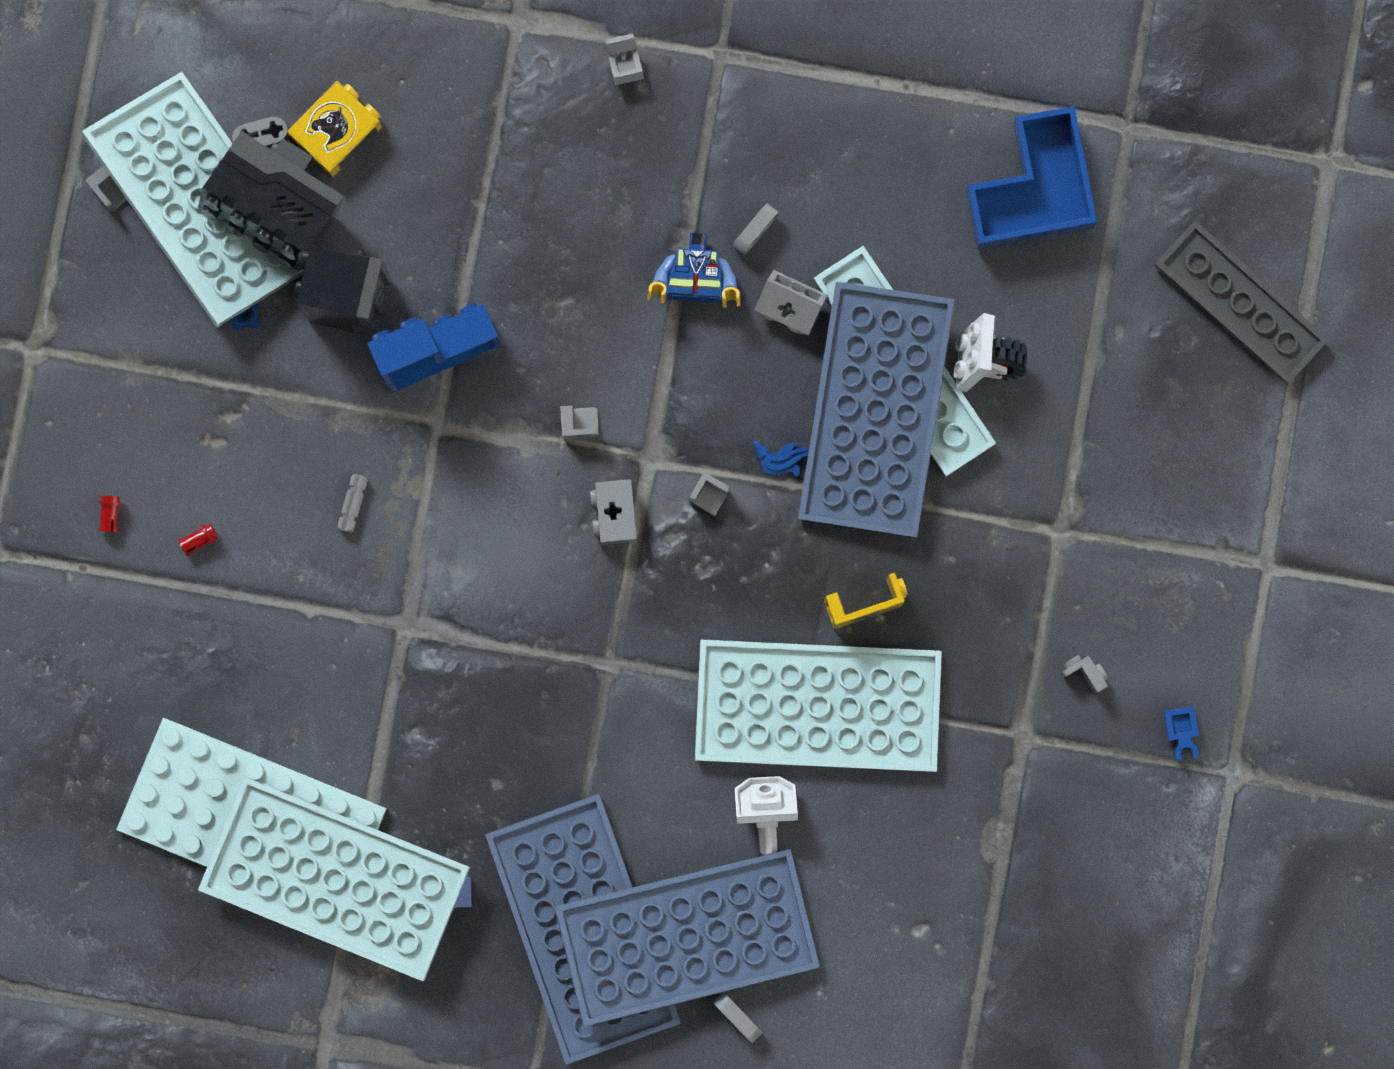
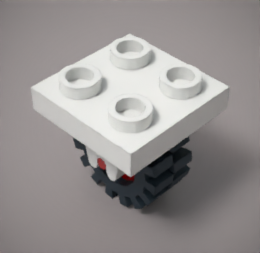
M983 313L965 331L958 335L955 348L958 351V361L953 371V376L956 378V390L967 392L982 378H993L996 381L1003 378V381H1009V378L1015 380L1018 379V376L1022 377L1026 373L1028 351L1026 345L1020 343L1017 339L1011 341L1012 338L1010 337L1004 339L1001 336L993 335L994 315Z

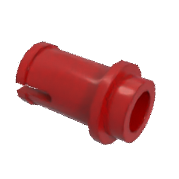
M102 495L101 501H98V504H101L98 531L118 533L119 506H122V503L119 502V496Z
M211 523L207 525L201 524L200 529L178 540L180 547L187 557L208 544L213 546L215 544L214 541L219 539Z

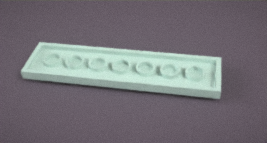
M864 246L813 278L820 291L828 295L826 300L831 307L836 282L893 290ZM944 368L931 456L944 476L947 477L993 447L996 442L960 390H956L955 381L947 369Z

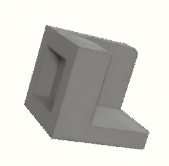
M104 166L85 180L111 213L128 201Z
M560 406L563 440L599 437L597 408L573 409V406Z
M704 472L691 493L689 502L715 517L730 492V487Z

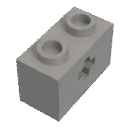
M773 270L754 310L769 321H778L787 325L795 333L809 335L828 295ZM788 302L792 304V308L787 306Z
M631 479L596 482V490L590 491L592 509H598V520H593L594 538H600L601 545L637 542ZM611 505H615L618 511H622V513L617 514V520H611L610 515H605V512L610 511Z

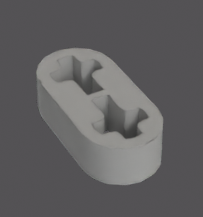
M269 117L238 126L233 132L232 141L234 142L240 132L243 131L248 132L250 136L259 135V137L253 139L271 148L274 143L279 144L282 138L284 140L288 139L289 134L287 131L289 129L281 118ZM276 124L278 128H283L279 132L278 138H274L272 134L264 136L262 134L271 131V125Z
M767 203L738 236L732 247L745 256L774 222L779 212Z
M721 992L712 1001L751 1043L763 1034L754 1022L724 992Z

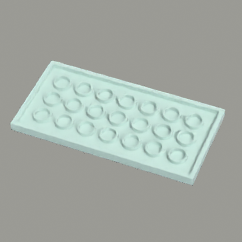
M180 72L82 131L85 141L217 328L303 275L304 270L302 269L297 271L294 268L288 269L282 266L277 261L279 256L269 250L267 253H263L257 250L252 245L253 239L243 234L241 237L232 234L226 228L228 223L222 219L217 218L213 221L202 214L201 209L198 207L202 187L233 143L183 72Z
M700 640L695 761L937 772L942 651Z
M163 718L116 830L208 867L244 777L376 830L379 829L387 808Z
M244 777L198 890L386 967L425 981L470 867Z

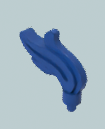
M758 441L753 442L757 449L755 453L760 459L762 470L772 475L792 472L797 477L800 473V468L796 462L808 456L809 448L801 447L793 450V447L798 446L796 442L783 446L777 454L770 453L765 445L761 446Z

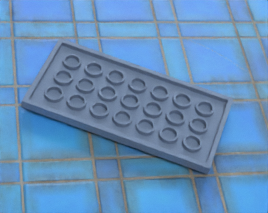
M843 282L835 283L798 519L918 538L955 299Z
M600 794L485 834L566 1065L681 1024L675 1005L672 1004L583 1027L554 907L633 888Z
M791 849L554 907L583 1027L820 968Z

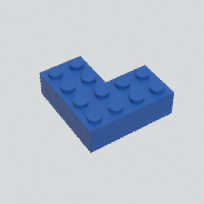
M1075 106L1016 116L1013 128L1023 175L968 185L966 190L977 250L1094 229L1097 224Z
M477 303L467 305L460 310L461 314L452 318L449 315L442 316L432 322L434 326L429 328L424 318L418 321L415 317L401 323V328L390 333L389 330H384L373 335V341L367 344L380 374L390 391L394 393L500 347V340L484 304L480 306Z

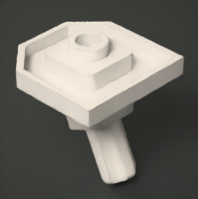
M780 776L748 778L735 788L737 824L756 823L759 833L760 853L764 855L776 853L778 851L776 830L778 821L798 820L795 784Z

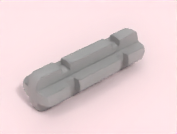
M358 474L351 476L349 483L351 488L347 490L341 511L343 517L339 518L337 525L340 531L347 533L354 531L356 524L354 519L358 517L364 496L362 490L366 489L368 481L365 476Z

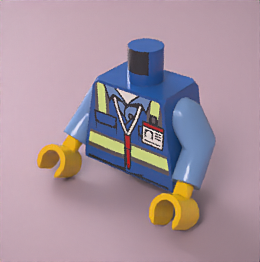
M690 233L689 249L677 248L674 255L667 256L655 273L653 283L650 284L647 299L650 300L651 296L656 294L661 297L660 303H664L666 296V300L721 303L724 308H727L726 302L729 300H735L737 307L740 306V292L737 289L736 277L727 260L719 258L718 251L707 250L708 235L704 233Z

